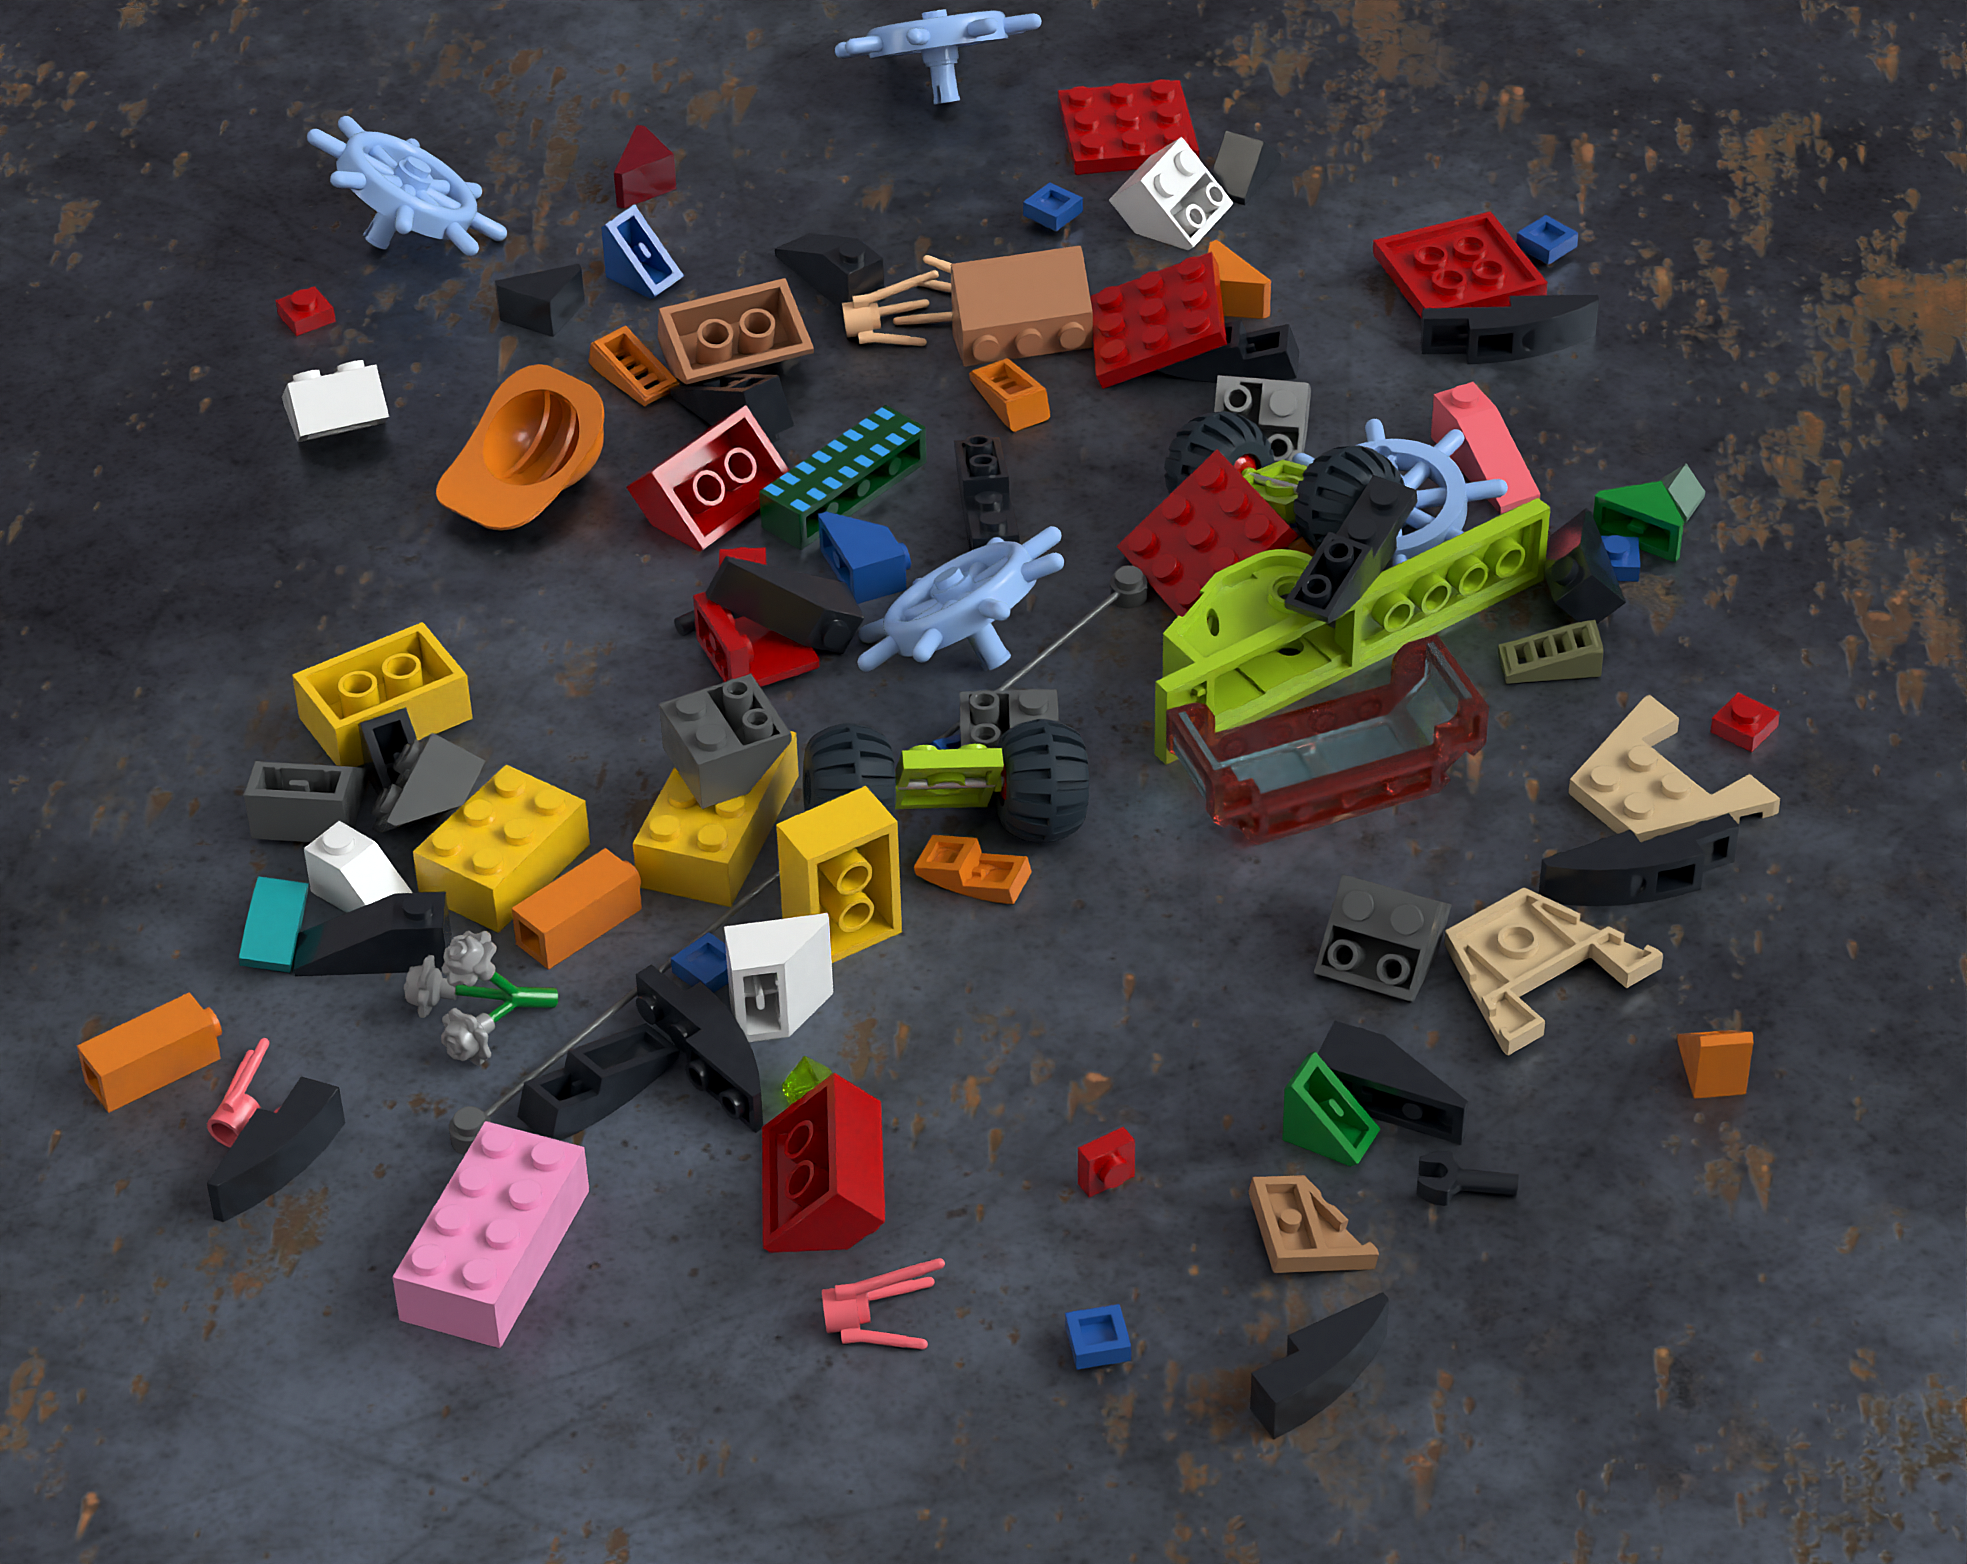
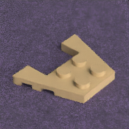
M1651 695L1644 697L1570 778L1569 794L1614 832L1619 834L1631 830L1640 842L1727 813L1738 824L1741 816L1759 812L1761 818L1774 816L1779 812L1780 798L1750 774L1711 795L1660 755L1651 746L1678 732L1679 717Z
M1524 887L1445 930L1444 945L1498 1044L1506 1055L1514 1053L1544 1035L1545 1020L1519 998L1520 996L1588 958H1592L1626 988L1660 970L1663 960V953L1658 949L1646 945L1644 950L1626 943L1624 942V933L1611 927L1598 930L1581 922L1580 913Z

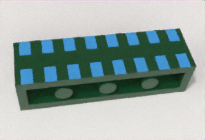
M884 405L760 490L761 527L799 550H803L819 538L818 514L830 512L850 517L927 463L926 427Z

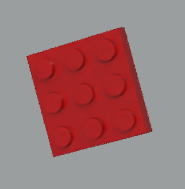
M1159 79L1149 83H1116L1112 86L1091 88L1078 86L1072 89L1058 90V107L1075 175L1137 170L1151 155L1180 137L1185 140L1198 158L1200 156L1199 146L1180 80Z
M1491 211L1373 240L1374 257L1421 319L1423 308L1508 307L1510 296L1547 295L1548 282Z
M1212 251L1198 257L1186 258L1181 263L1159 271L1145 273L1140 278L1124 284L1104 288L1099 293L1090 296L1093 312L1096 377L1103 389L1227 345L1219 267Z
M1216 449L1116 547L1133 566L1142 571L1143 575L1147 578V582L1176 615L1183 617L1202 596L1200 590L1215 573L1260 552L1285 549L1299 535L1227 458Z

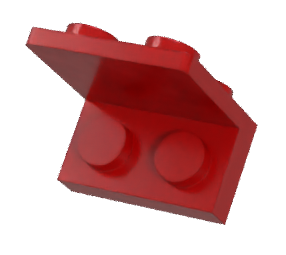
M705 592L693 595L696 639L724 682L752 674L761 687L820 667L819 657L812 647L803 646L744 616L734 619L729 609L709 600Z

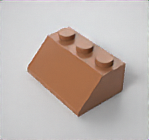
M1081 246L951 264L952 333L963 366L997 362L1006 358L1011 360L1093 347V312Z
M786 278L659 308L658 342L671 374L685 384L814 353L813 344Z

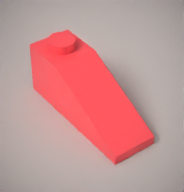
M1474 382L1434 394L1431 438L1438 443L1453 429L1463 432V444L1449 457L1471 482L1502 479L1506 482L1508 489L1505 495L1487 499L1500 514L1536 498L1540 499V492L1497 407Z

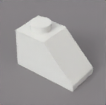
M338 821L304 848L311 892L346 913L394 893H413L378 844L341 821Z

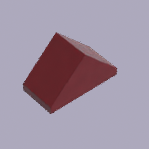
M636 125L614 171L617 208H627L677 189L674 154L649 129L642 125Z

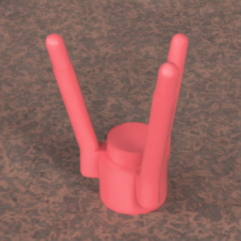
M262 1038L255 1050H248L222 1103L207 1123V1129L211 1136L227 1147L231 1148L256 1109H261L258 1102L248 1094H245V1091L270 1043L267 1038Z
M937 1258L856 1283L835 1285V1288L822 1289L827 1334L841 1332L842 1344L865 1342L901 1348L926 1349L928 1342L925 1339L860 1329V1324L871 1323L869 1301L932 1287L935 1283L932 1277L914 1280L912 1278L942 1269L945 1266L944 1260Z

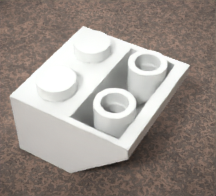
M1182 137L1151 155L1109 199L1134 233L1185 250L1193 248L1233 204L1223 188L1217 183Z
M358 360L337 366L338 371L334 374L321 376L319 370H311L294 375V381L287 384L282 400L297 442L386 423L389 414L376 364L365 367L364 361Z
M828 913L724 927L732 1014L744 1031L748 1042L790 1037L833 994Z

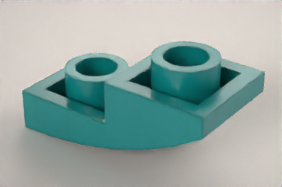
M258 876L241 943L239 966L291 973L297 936L301 931L309 883Z

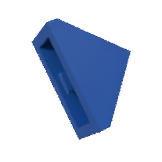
M635 204L601 227L607 278L652 299L684 276Z

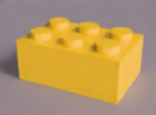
M423 622L292 674L299 718L336 766L357 767L364 764L358 724L406 707L417 740H420L430 733L437 734L473 719L466 673Z
M506 764L413 851L418 892H446L449 910L499 933L513 920L512 907L550 884L590 845L586 801Z
M866 786L776 824L782 919L828 913L832 963L902 932L898 822Z

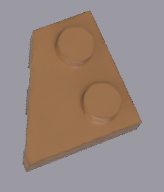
M1305 1175L1252 1177L1248 1193L1273 1273L1375 1269L1379 1256L1377 1248L1371 1242L1361 1245L1346 1230L1348 1219L1334 1205L1327 1203L1322 1198L1321 1192Z

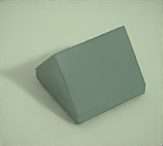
M1687 463L1661 479L1685 523L1705 497L1704 489Z

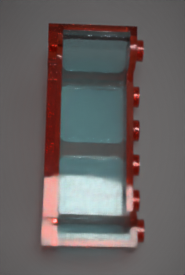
M1435 634L1408 642L1398 650L1392 660L1389 684L1215 733V716L1204 703L1195 702L1166 710V748L1170 753L1178 757L1206 801V811L1213 822L1224 828L1231 825L1241 830L1249 841L1261 845L1439 793L1451 781L1446 771L1466 750L1469 754L1475 756L1486 745L1489 706L1445 644Z

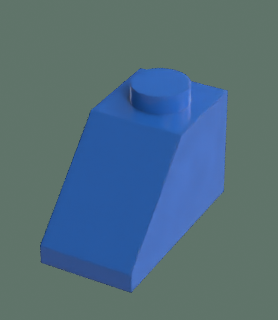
M830 512L818 514L820 550L839 581L847 584L857 604L907 590L906 570L911 568L910 555L906 545L903 542L898 543L887 526Z

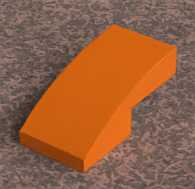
M932 835L914 865L917 876L942 888L980 900L1014 905L1032 873L1027 856L982 853L978 838Z

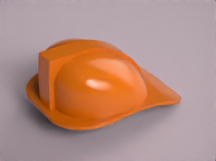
M530 365L513 373L496 390L469 441L440 478L436 488V496L440 504L483 527L493 530L514 529L535 519L562 490L581 480L598 460L604 443V405L600 395L591 385L548 365Z

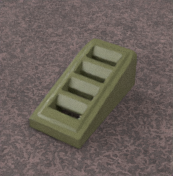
M1590 620L1498 645V656L1506 684L1601 677L1603 644L1596 621ZM1526 658L1527 663L1519 665L1518 659Z

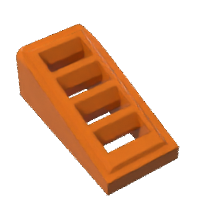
M626 325L592 342L590 345L588 363L599 374L643 406L669 394V388L680 384ZM622 356L624 359L619 361L617 358ZM632 364L635 366L630 370L627 369V367L631 366ZM642 373L647 375L639 380L635 378ZM654 381L659 383L648 390L644 388Z
M1003 359L972 370L969 373L970 381L1001 421L1013 432L1047 421L1050 418L1046 388L1010 359Z

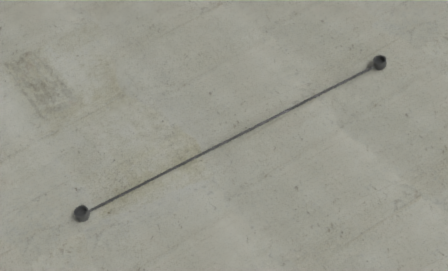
M1123 566L1117 569L1110 579V596L995 691L1010 688L1111 603L1128 609L1143 605L1147 600L1148 582L1142 571L1135 566ZM960 720L937 739L952 736L960 729ZM779 869L680 951L706 933L710 932L712 934L780 878ZM671 958L661 965L658 970L665 973L671 968ZM637 986L483 1112L480 1108L474 1106L459 1109L449 1123L450 1140L453 1149L465 1155L484 1122H491L490 1116L521 1092L524 1082L539 1077L567 1054L568 1050L573 1049L638 995Z

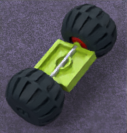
M1225 411L1206 413L1185 424L1176 433L1177 438L1172 439L1168 448L1170 454L1169 457L1165 458L1164 469L1167 471L1164 474L1165 483L1170 495L1218 449L1287 524H1297L1302 537L1314 551H1317L1328 532L1334 534L1338 532L1373 475L1405 486L1400 472L1387 457L1372 448L1360 445L1341 446L1319 455L1308 466L1286 460L1275 462L1271 444L1261 429L1247 418L1237 413Z
M1035 719L1019 723L1007 730L1001 736L997 748H987L982 744H967L958 749L937 750L932 745H918L909 750H902L895 769L890 743L882 733L867 726L852 723L838 724L816 733L806 745L803 761L804 811L806 812L864 786L874 794L893 817L895 809L987 807L994 791L998 817L1003 828L1008 833L1024 841L1050 843L1075 833L1082 826L1086 818L1089 799V769L1086 748L1080 734L1073 728L1058 721Z

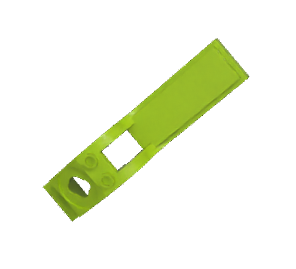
M1536 498L1381 572L1363 596L1348 611L1336 619L1335 629L1328 626L1325 622L1286 609L1284 606L1285 599L1280 597L1291 592L1313 557L1309 554L1287 549L1268 550L1255 554L1215 573L1200 590L1202 596L1183 617L1178 616L1163 633L1162 679L1155 681L1154 754L1167 765L1543 581L1550 507L1541 499ZM1284 648H1293L1299 650L1300 653L1287 656L1278 651Z

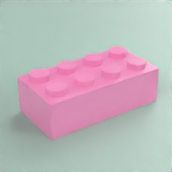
M485 1121L392 1277L399 1321L501 1348L589 1192L585 1148Z

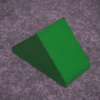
M1662 481L1602 490L1595 495L1593 517L1601 536L1639 537L1640 550L1675 563L1680 558L1684 521Z
M1315 1051L1309 1053L1284 1088L1282 1140L1350 1167L1357 1165L1377 1136L1380 1128Z

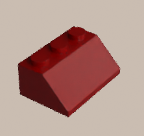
M745 405L715 423L626 486V488L652 526L693 549L701 551L760 508L759 491L790 470Z
M835 1072L762 1127L763 1248L770 1253L848 1250L867 1235L876 1232L885 1223L881 1101Z

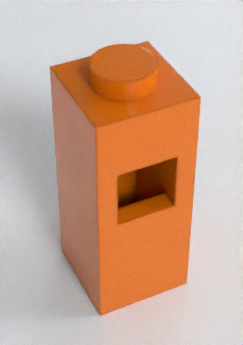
M604 848L512 907L516 945L545 968L551 969L642 909L640 895L641 878L637 869L630 862L622 861L608 849Z
M189 992L77 1045L84 1081L107 1112L110 1113L220 1060L221 1056L217 1037L222 1035V1028L213 1010L210 1007L203 1009Z

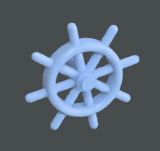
M946 9L922 13V20L873 28L868 32L867 37L852 38L847 42H841L836 45L835 54L840 59L869 55L870 59L922 53L923 64H925V67H930L934 104L959 101L960 97L958 96L954 63H958L957 59H959L958 48L1009 39V35L1036 30L1041 25V18L1036 13L1005 17L1003 12L997 10L947 16Z
M343 116L338 120V128L349 139L347 143L319 129H311L307 133V140L312 146L337 158L336 166L338 171L331 174V184L336 188L351 189L360 199L377 211L368 229L363 233V236H366L365 239L372 245L381 249H387L396 230L400 234H407L412 230L432 238L451 240L465 255L473 256L478 252L479 246L466 232L468 227L495 241H502L506 238L507 230L503 225L477 212L476 199L482 195L481 186L477 183L464 182L450 167L421 149L416 139L410 138L405 141L380 132L364 131L349 116Z
M1371 419L1365 425L1367 442L1358 445L1372 448L1387 457L1398 471H1406L1407 473L1404 476L1401 475L1405 486L1417 489L1427 478L1439 486V488L1417 491L1418 502L1402 528L1407 524L1418 531L1403 536L1402 528L1400 529L1396 537L1397 549L1382 571L1464 533L1461 530L1467 516V502L1497 498L1507 493L1508 486L1502 479L1465 483L1459 467L1449 457L1464 442V434L1458 429L1449 431L1432 447L1412 440L1385 439L1383 425L1378 419ZM1297 453L1293 456L1292 462L1308 466L1313 463L1315 458L1305 453ZM1444 506L1436 518L1419 510ZM1296 523L1288 524L1291 528H1298Z
M1050 526L1022 545L1017 542L1004 541L999 537H994L989 540L987 545L962 554L941 565L923 578L915 579L912 586L890 606L884 618L860 628L858 636L862 642L868 644L880 639L883 640L859 656L857 661L858 667L864 672H869L897 653L906 657L913 656L917 662L924 663L931 658L936 650L947 647L964 638H967L985 671L995 669L1005 663L1011 654L1004 647L991 622L1007 619L1010 615V609L1030 591L1037 579L1063 568L1064 558L1059 553H1050L1037 558L1059 543L1062 536L1061 531L1057 527Z

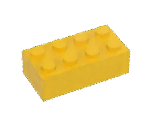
M790 731L792 735L791 743L748 794L703 809L674 766L633 842L635 868L641 878L640 888L732 907L799 776L796 732Z

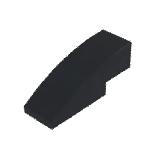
M1239 319L1225 323L1227 345L1156 370L1157 372L1180 378L1217 383L1218 375L1283 381L1297 378L1299 349L1289 324L1246 333L1243 322Z
M647 1023L570 1049L567 1052L564 1068L524 1082L517 1117L540 1136L561 1141L604 1119L632 1100L679 1058L680 1049Z
M301 1076L277 1113L260 1108L256 1109L207 1182L214 1220L225 1222L273 1195L303 1172L329 1146L345 1124L341 1094L338 1086Z
M1384 1292L1289 1334L1287 1339V1357L1251 1373L1250 1409L1273 1439L1306 1423L1331 1405L1357 1380L1373 1360L1387 1336L1389 1299Z

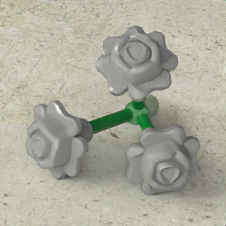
M466 931L463 935L455 936L451 940L450 946L445 949L443 956L445 963L442 966V972L448 976L447 978H443L441 971L435 968L434 956L428 955L424 959L423 965L410 967L406 976L404 990L406 1001L418 1006L420 1018H425L426 1015H429L432 1007L439 1002L440 998L456 1000L458 995L504 1001L503 1004L489 1014L481 1013L474 1017L462 1013L457 1008H453L449 1011V1014L447 1013L442 1017L445 1030L441 1035V1043L446 1046L447 1054L456 1060L465 1061L469 1059L475 1065L480 1066L484 1060L491 1057L487 1042L488 1034L495 1029L494 1023L516 1007L555 1008L558 1003V992L554 987H516L495 971V965L490 962L497 949L496 945L491 942L490 933L482 931L474 934ZM478 979L481 981L489 980L500 989L476 987L473 985Z

